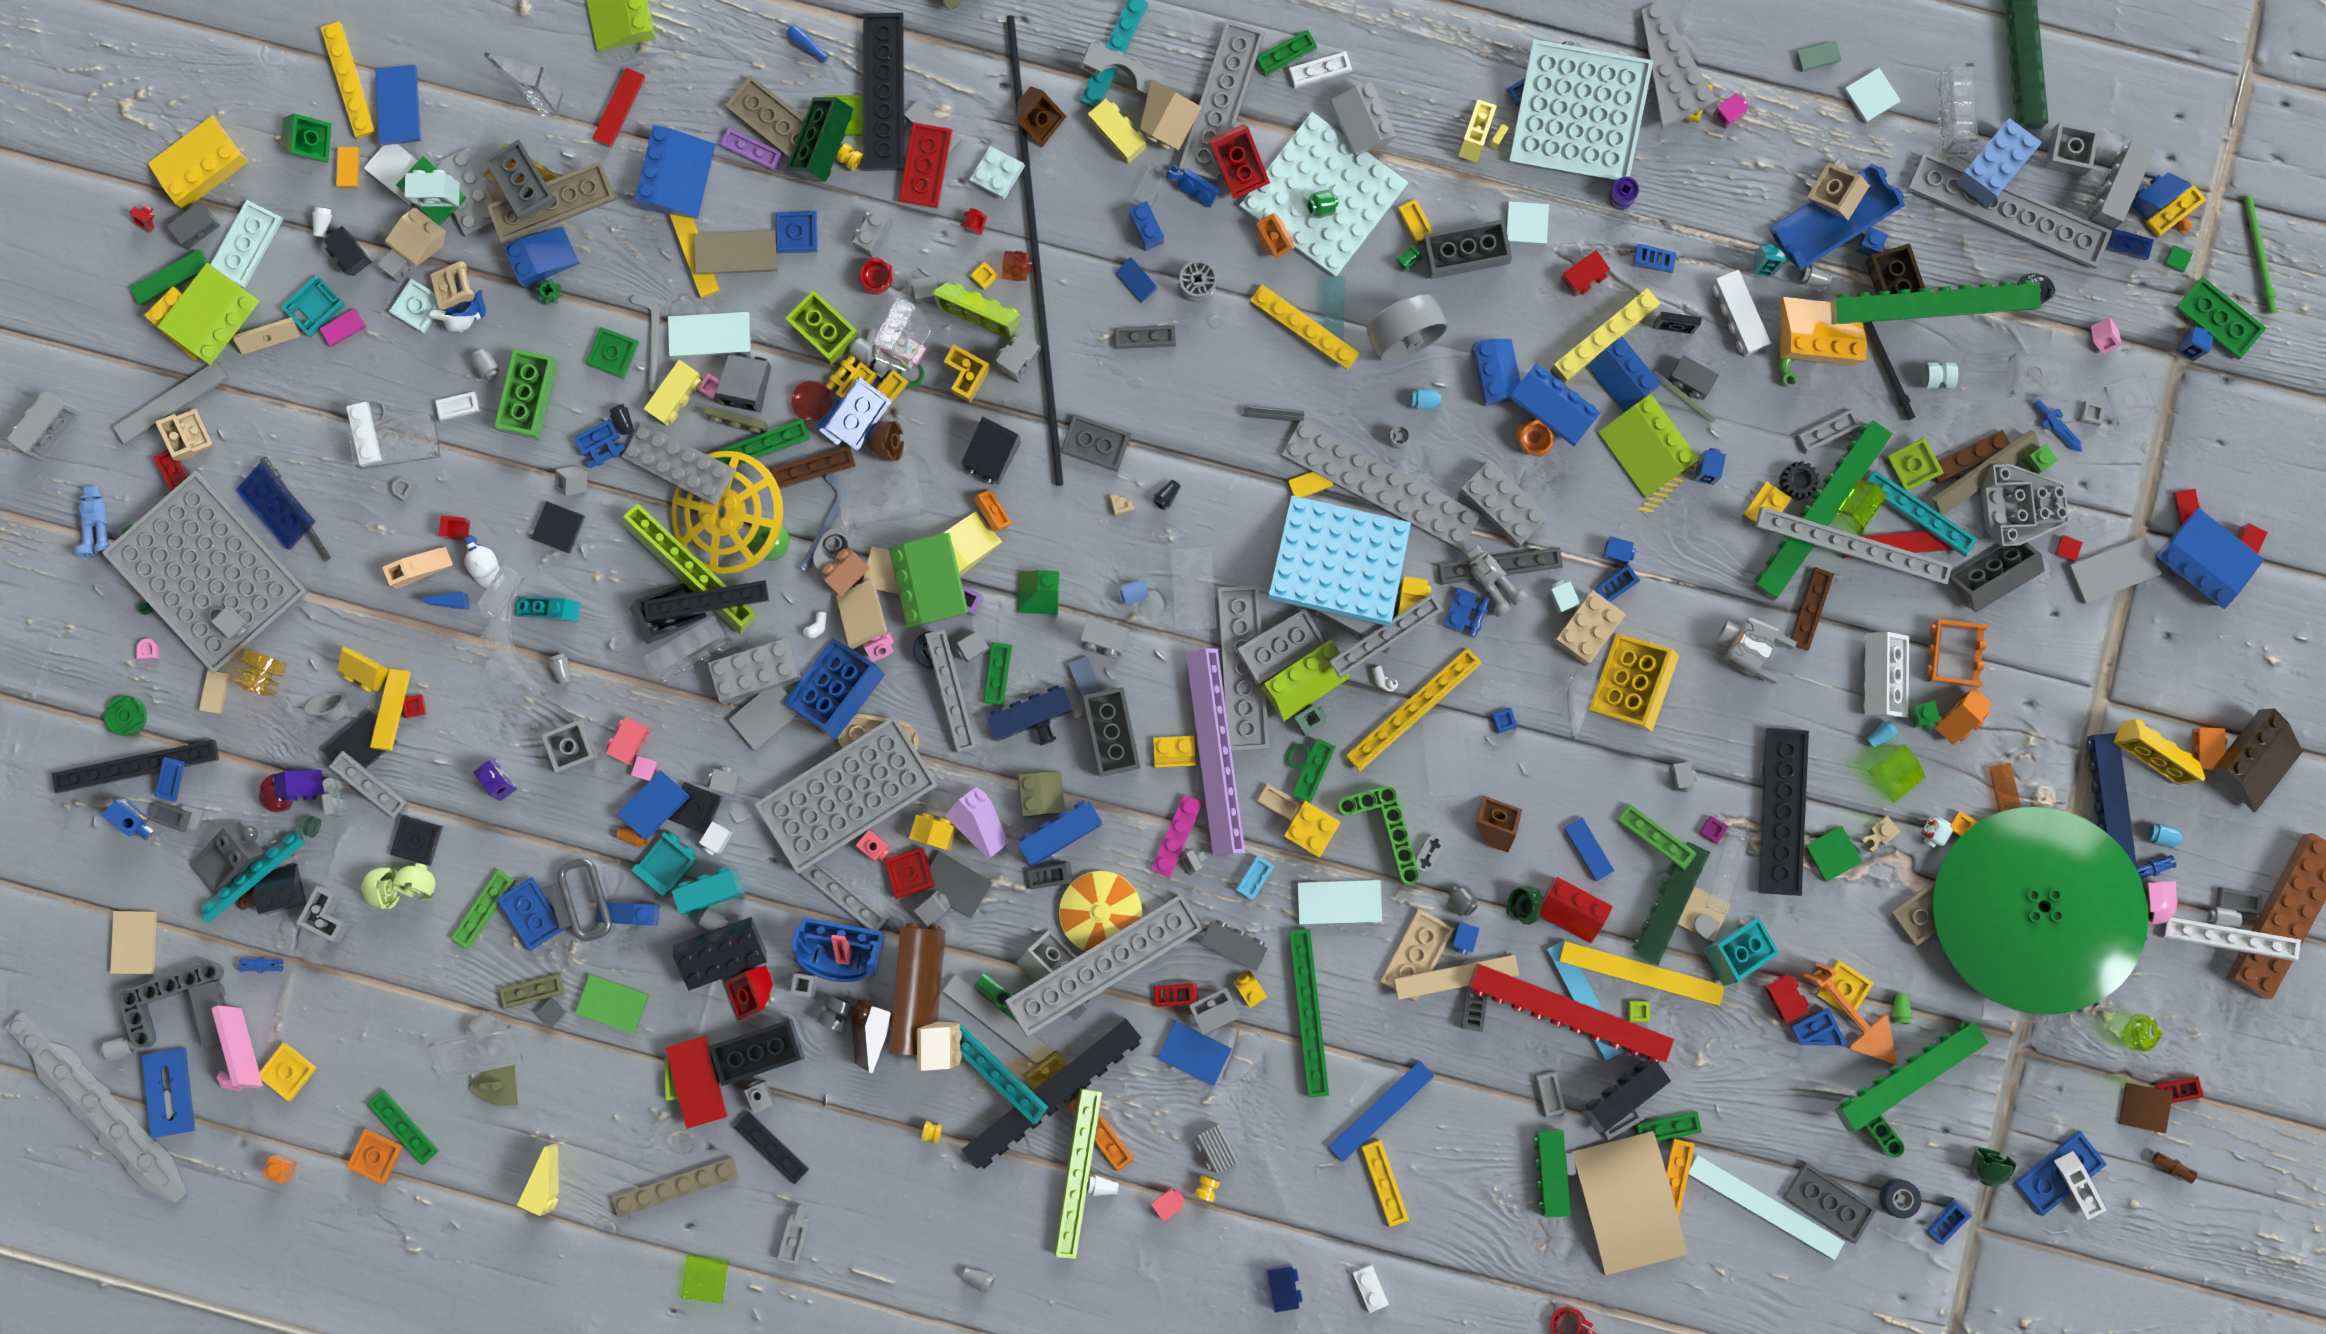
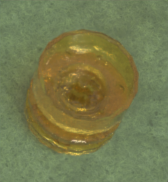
M245 649L240 661L249 667L247 670L237 669L236 672L245 677L244 679L234 677L232 682L247 691L275 697L276 691L269 689L268 686L270 684L279 687V683L271 678L273 675L283 676L287 663Z

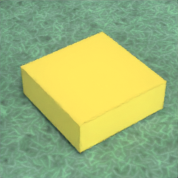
M1503 124L1500 126L1491 141V148L1497 150L1509 127Z

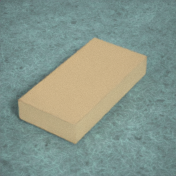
M207 670L200 711L222 714L230 674L221 672L213 674Z
M1268 783L1257 799L1258 803L1291 822L1302 806V803Z

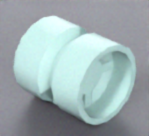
M1926 362L1922 372L1924 388L1937 389L1939 386L1943 389L1956 388L1958 382L1957 364L1955 362H1943L1940 365L1938 362Z

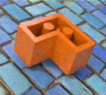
M1973 686L1959 698L1954 708L1940 718L1941 721H1938L1935 729L1952 745L1958 740L1962 742L1970 735V730H1977L1982 726L1983 720L1990 713L1988 709L1992 703Z

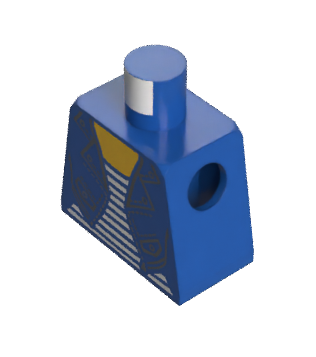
M126 798L114 800L101 815V817L129 837L138 834L141 838L147 840L154 832L146 825L149 818Z

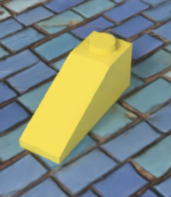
M1477 100L1459 157L1478 163L1497 107L1496 105Z

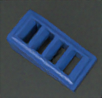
M1637 244L1633 266L1673 273L1676 252ZM1643 253H1646L1645 260H1642ZM1650 254H1654L1653 262H1649ZM1658 255L1662 256L1660 264H1657ZM1666 256L1670 257L1668 266H1664Z
M1627 564L1595 587L1600 596L1611 602L1638 583L1640 579L1631 566ZM1626 571L1633 581L1629 583L1623 572ZM1620 576L1626 586L1622 587L1616 577ZM1613 581L1619 591L1615 592L1609 582ZM1606 586L1612 596L1609 597L1602 587Z
M462 591L422 598L423 603L432 606L463 610L470 609L468 594Z
M1953 1198L1926 1229V1232L1943 1245L1971 1217L1968 1209ZM1957 1209L1961 1213V1215L1958 1216L1953 1211ZM1949 1215L1956 1220L1954 1223L1947 1218ZM1944 1221L1950 1228H1945L1941 1223ZM1937 1227L1945 1233L1943 1236L1935 1230Z

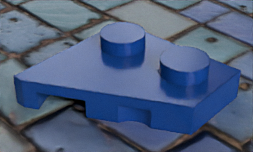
M1829 1008L1790 1026L1799 1045H1847Z

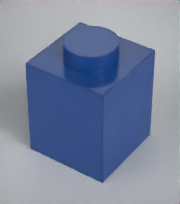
M1872 227L1868 228L1863 233L1856 251L1868 257L1881 252L1888 234Z
M1610 536L1607 539L1602 559L1623 565L1628 564L1629 560L1633 561L1635 556L1634 542Z
M1458 922L1451 944L1452 947L1456 948L1455 952L1467 955L1468 951L1473 952L1480 928Z

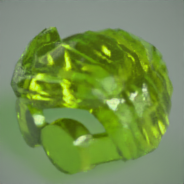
M2144 1014L2130 1016V1020L2121 1032L2123 1045L2132 1051L2142 1053L2151 1051L2162 1037V1031L2157 1026V1021L2151 1016ZM2150 1025H2152L2151 1033L2153 1039H2151L2149 1036Z

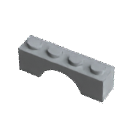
M1091 41L1079 68L1096 76L1106 69L1114 68L1123 71L1132 82L1133 94L1147 100L1151 80L1153 79L1161 84L1164 78L1159 70L1151 67L1147 68L1136 59L1130 60L1124 57V54L1120 51L1107 49L1106 45L1099 41Z

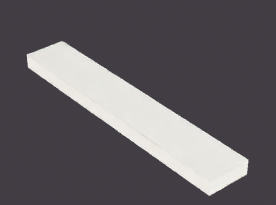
M2173 917L2166 922L2164 938L2296 962L2299 958L2301 944L2299 939Z

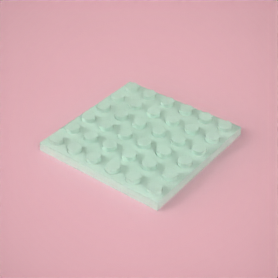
M1533 39L1509 161L1612 180L1626 176L1630 177L1654 60Z
M1311 112L1266 170L1270 184L1249 192L1239 207L1257 221H1261L1270 214L1276 213L1290 234L1295 249L1336 278L1400 196L1408 182L1368 152L1353 155L1345 135ZM1329 190L1333 195L1337 196L1338 206L1333 215L1318 219L1309 213L1307 200H1309L1312 193Z

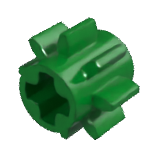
M552 279L549 282L541 281L542 285L540 288H536L541 293L538 299L540 301L545 299L547 305H550L551 302L558 304L559 296H563L558 291L561 285L559 283L554 285Z

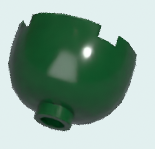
M1979 1147L1978 1150L1975 1149L1971 1166L1974 1174L1981 1179L1980 1182L1992 1187L1993 1184L2001 1185L2010 1180L2017 1166L2016 1162L2008 1156L2006 1159L2000 1157V1152Z

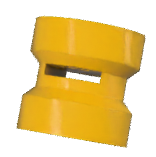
M845 143L839 149L836 160L840 163H845L848 169L854 171L861 164L864 155L859 151H854L851 145Z
M1201 1175L1199 1179L1201 1186L1196 1188L1194 1195L1213 1202L1215 1199L1214 1189H1218L1220 1181Z

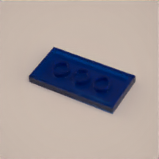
M260 462L236 489L237 493L287 550L292 549L316 522L265 462Z

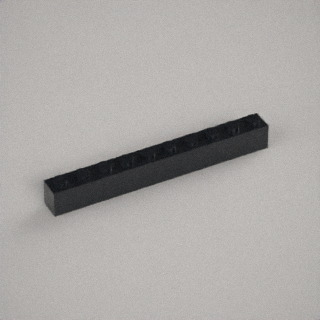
M1127 1018L1033 1092L1049 1107L1043 1116L1046 1114L1049 1117L1059 1110L1058 1104L1062 1101L1065 1104L1075 1097L1074 1092L1077 1089L1088 1087L1092 1083L1090 1081L1095 1075L1098 1078L1108 1071L1107 1065L1111 1062L1117 1064L1124 1058L1123 1053L1126 1050L1130 1049L1132 1052L1141 1044L1139 1040L1142 1037ZM1014 1107L961 1150L976 1169L979 1167L985 1169L993 1162L991 1158L997 1153L999 1156L1010 1149L1008 1147L1009 1143L1013 1140L1016 1143L1026 1136L1024 1132L1031 1127L1034 1130L1042 1121L1040 1119L1038 1123L1032 1124Z

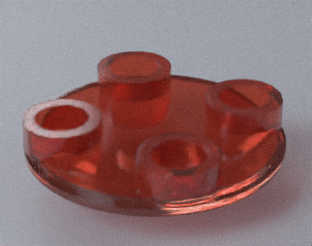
M806 381L796 386L791 400L792 407L800 418L807 421H817L822 419L831 408L832 396L824 384L817 381Z

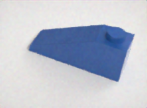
M597 902L596 922L603 923ZM606 902L612 923L658 926L660 905Z

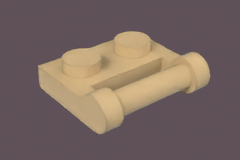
M457 262L430 274L438 307L441 310H445L463 301L474 299V292L470 289L466 274L467 266L465 262ZM457 273L462 287V291L459 293L453 276Z

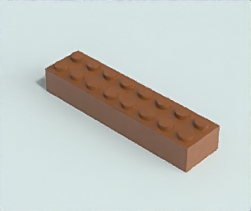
M2314 833L2302 835L2251 931L2301 940V947L2326 901L2325 839ZM2239 952L2226 978L2261 999H2273L2293 961Z

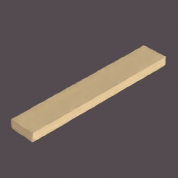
M1509 955L1395 978L1393 980L1397 999L1400 1000L1468 986L1476 963L1512 977L1519 976L1516 956Z

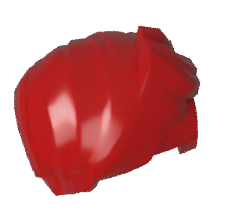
M878 257L869 258L858 274L862 289L866 293L880 295L887 291L893 281V266Z

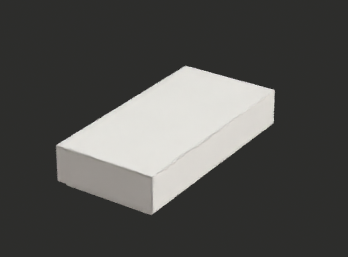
M475 391L435 401L440 421L480 412Z

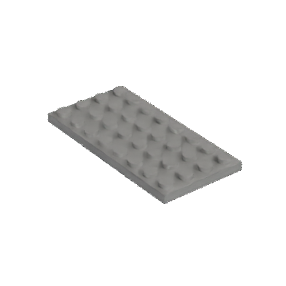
M893 716L754 805L796 873L800 874L939 785L896 716Z

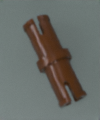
M2160 1152L2155 1153L2152 1164L2165 1169L2171 1176L2180 1177L2190 1184L2196 1180L2198 1173L2182 1165L2181 1161L2173 1160Z

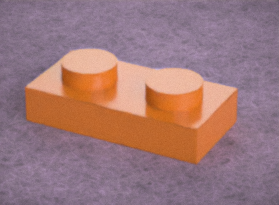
M992 490L980 493L973 498L994 533L1008 528L1012 524Z

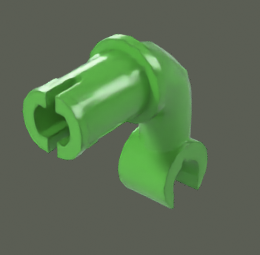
M1779 358V369L1782 374L1780 383L1784 387L1789 386L1787 378L1791 380L1792 385L1797 381L1796 375L1790 372V363L1794 362L1795 359Z

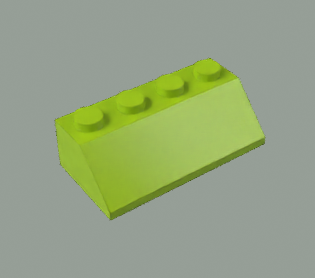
M1332 640L1306 655L1264 683L1260 688L1283 722L1350 678L1348 673L1339 679L1328 662L1340 654Z

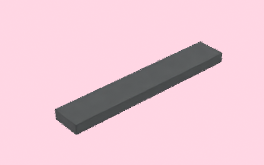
M1560 547L1492 556L1506 573L1505 576L1563 567ZM1464 560L1438 564L1441 585L1476 580L1471 573L1470 561Z

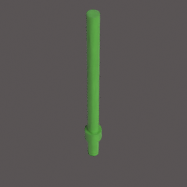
M2250 195L2244 197V203L2263 285L2262 295L2263 299H2266L2269 314L2277 313L2274 299L2276 297L2275 288H2272L2253 198Z

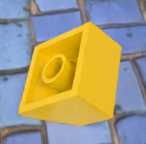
M344 646L341 650L338 671L343 673L342 677L352 683L354 680L360 682L361 685L359 687L368 692L372 690L379 692L388 677L389 669L355 650Z

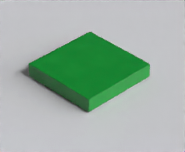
M600 327L585 364L624 379L639 341Z
M1843 826L1805 845L1825 882L1862 863Z

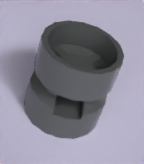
M829 995L825 1003L827 1009L821 1012L817 1022L830 1029L842 1032L846 1024L845 1017L850 1016L854 1005L836 996Z

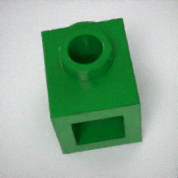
M1935 701L1908 708L1914 728L1922 726L1923 730L1935 727V722L1941 721Z

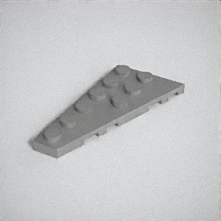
M1658 2L1643 9L1641 17L1647 40L1648 55L1650 60H1654L1651 72L1658 101L1661 128L1664 129L1716 104L1717 100L1661 3Z

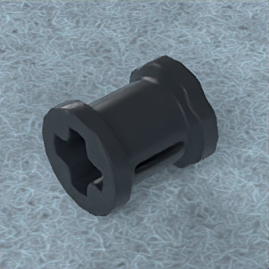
M1050 720L1033 726L1040 739V746L1057 740L1050 728Z

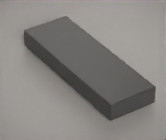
M1175 325L1114 328L1115 349L1176 347Z

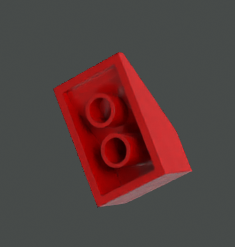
M1245 124L1207 140L1233 199L1270 184L1250 130Z

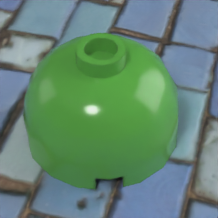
M759 525L755 537L749 543L754 554L758 553L765 544L770 534V527ZM784 526L781 527L774 547L763 560H778L788 551L790 536Z

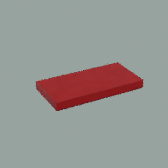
M913 122L898 198L899 202L935 209L939 208L953 133L952 129Z
M707 1036L665 1047L686 1128L728 1117Z

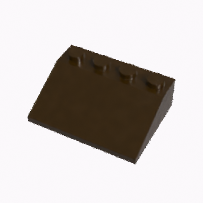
M2275 708L2260 709L2217 762L2212 771L2252 812H2256L2303 751L2289 722Z

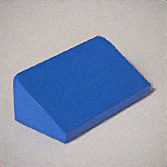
M1132 257L1116 271V274L1141 302L1157 291L1156 284Z

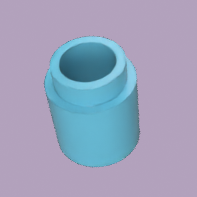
M1418 389V391L1412 392L1411 407H1416L1417 410L1436 411L1437 407L1441 406V395L1438 394L1437 390Z
M2160 823L2157 825L2152 824L2148 832V840H2151L2154 844L2175 848L2182 841V833H2180L2179 828Z

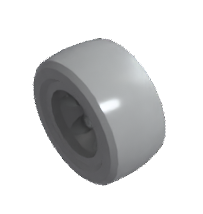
M1418 294L1398 301L1381 311L1370 321L1366 331L1374 350L1382 361L1391 362L1408 357L1431 345L1446 332L1448 325L1434 297L1429 294Z

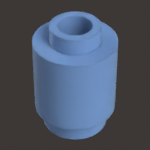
M1138 580L1122 585L1121 590L1118 591L1121 603L1125 602L1126 606L1143 601L1146 597H1149L1145 581L1139 582Z

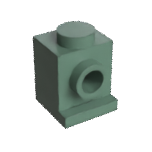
M1313 705L1294 717V721L1303 735L1306 736L1325 724L1326 720L1324 718L1327 715L1321 706L1317 708L1316 705ZM1313 716L1315 722L1311 724L1307 721V718Z

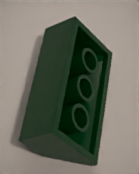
M813 97L785 171L814 182H826L831 174L832 165L837 158L838 149L845 137V131L848 123L851 121L854 108L836 97Z

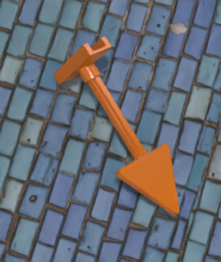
M1817 962L1815 966L1818 970L1812 976L1806 973L1802 975L1808 983L1827 990L1863 1032L1849 1046L1851 1050L1893 1064L1897 1063L1888 1015L1884 1014L1872 1026H1869L1833 984L1832 978L1837 973L1830 966Z

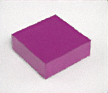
M1710 815L1699 831V834L1718 844L1728 826Z

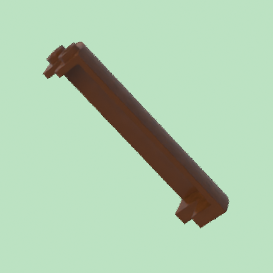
M906 923V927H900L889 1054L917 1055V1029L938 1022L946 931L941 930V926L929 925L928 929L918 928L919 924Z

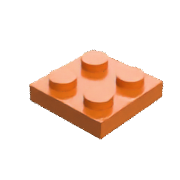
M366 1128L346 1168L385 1185L404 1145Z

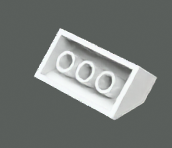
M1891 632L1866 633L1864 641L1865 701L1863 703L1865 715L1908 718L1909 636Z

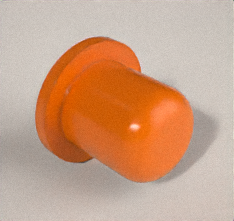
M2188 219L2180 220L2177 225L2181 233H2188L2193 227V223Z

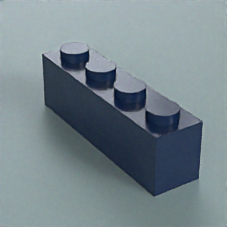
M1059 685L1047 689L1048 693L1040 696V693L1029 696V700L1026 702L1016 701L1009 705V709L1002 711L1000 708L990 712L991 716L987 717L996 741H1001L1033 728L1037 724L1072 712L1073 709L1064 687L1059 688Z

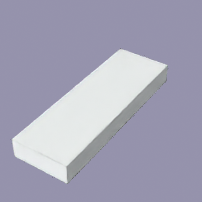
M1346 51L1289 68L1294 89L1352 72Z

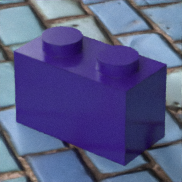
M322 770L284 771L274 774L276 799H285V802L298 801V798H303L304 801L316 800V796L324 794Z

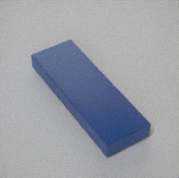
M1583 817L1564 827L1595 881L1614 872L1613 867Z

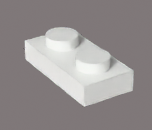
M1372 1264L1353 1272L1369 1313L1389 1305Z

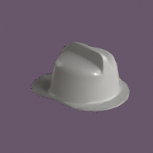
M839 527L824 532L813 555L814 565L819 571L822 572L827 564L832 563L841 550L846 549L848 546L852 548L853 538L850 532Z
M322 693L312 698L306 704L305 712L311 716H320L329 723L348 719L350 717L348 712L349 705L346 701L348 695L346 693Z

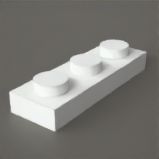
M362 402L347 406L359 464L363 467L382 462L369 403Z

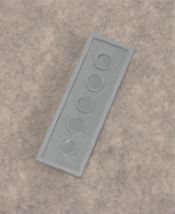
M641 422L622 455V458L715 506L718 504L736 472L733 467Z

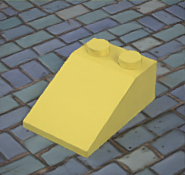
M977 511L944 532H950L960 577L1002 543L1000 538Z
M556 1144L544 1147L517 1206L538 1216L549 1213L551 1210L553 1211L559 1201L557 1199L559 1193L558 1145Z

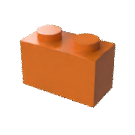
M2201 727L2193 729L2192 755L2194 759L2200 762L2203 771H2212L2225 754V746L2228 743L2225 729Z

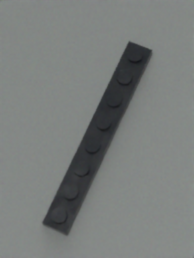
M209 740L51 773L54 792L59 794L160 773L164 757L185 762V767L218 761L216 740Z

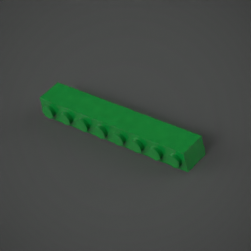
M1965 1020L1955 1026L1956 1030L1951 1033L1949 1031L1943 1033L1938 1037L1939 1041L1922 1047L1923 1051L1918 1055L1914 1053L1905 1059L1906 1063L1893 1066L1889 1069L1890 1073L1885 1077L1881 1075L1872 1081L1873 1084L1868 1088L1864 1086L1855 1092L1857 1095L1850 1099L1848 1097L1840 1101V1106L1834 1111L1848 1132L1859 1130L1987 1045L1988 1041L1976 1022H1966Z

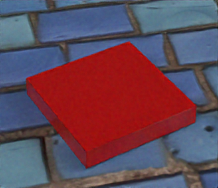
M924 847L884 860L895 899L898 900L935 887Z

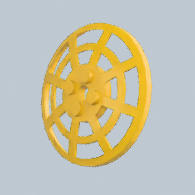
M719 451L708 455L713 458L732 457L729 466L735 470L739 460H743L753 466L764 479L753 485L746 476L736 471L733 477L741 481L747 489L741 493L731 489L732 477L716 506L703 499L701 502L693 501L694 494L690 492L686 499L679 497L682 488L677 486L672 500V525L676 539L688 551L689 549L686 545L693 539L700 548L710 552V565L701 560L699 561L711 572L723 574L739 573L757 565L774 547L782 527L783 501L775 478L760 461L741 452ZM767 486L770 489L773 500V519L761 517L762 510L758 492ZM752 496L754 503V515L746 514L744 500ZM678 505L685 507L684 518L688 532L683 537L678 526ZM722 506L726 509L724 517L719 515V510ZM690 509L699 511L700 522L692 527L690 520ZM744 522L752 523L750 531L742 540L738 531ZM759 525L770 527V534L765 544L758 553L753 555L747 545L755 537ZM704 529L712 534L711 546L705 544L697 536ZM720 536H730L735 545L719 549ZM740 551L747 560L733 567H718V555H729Z

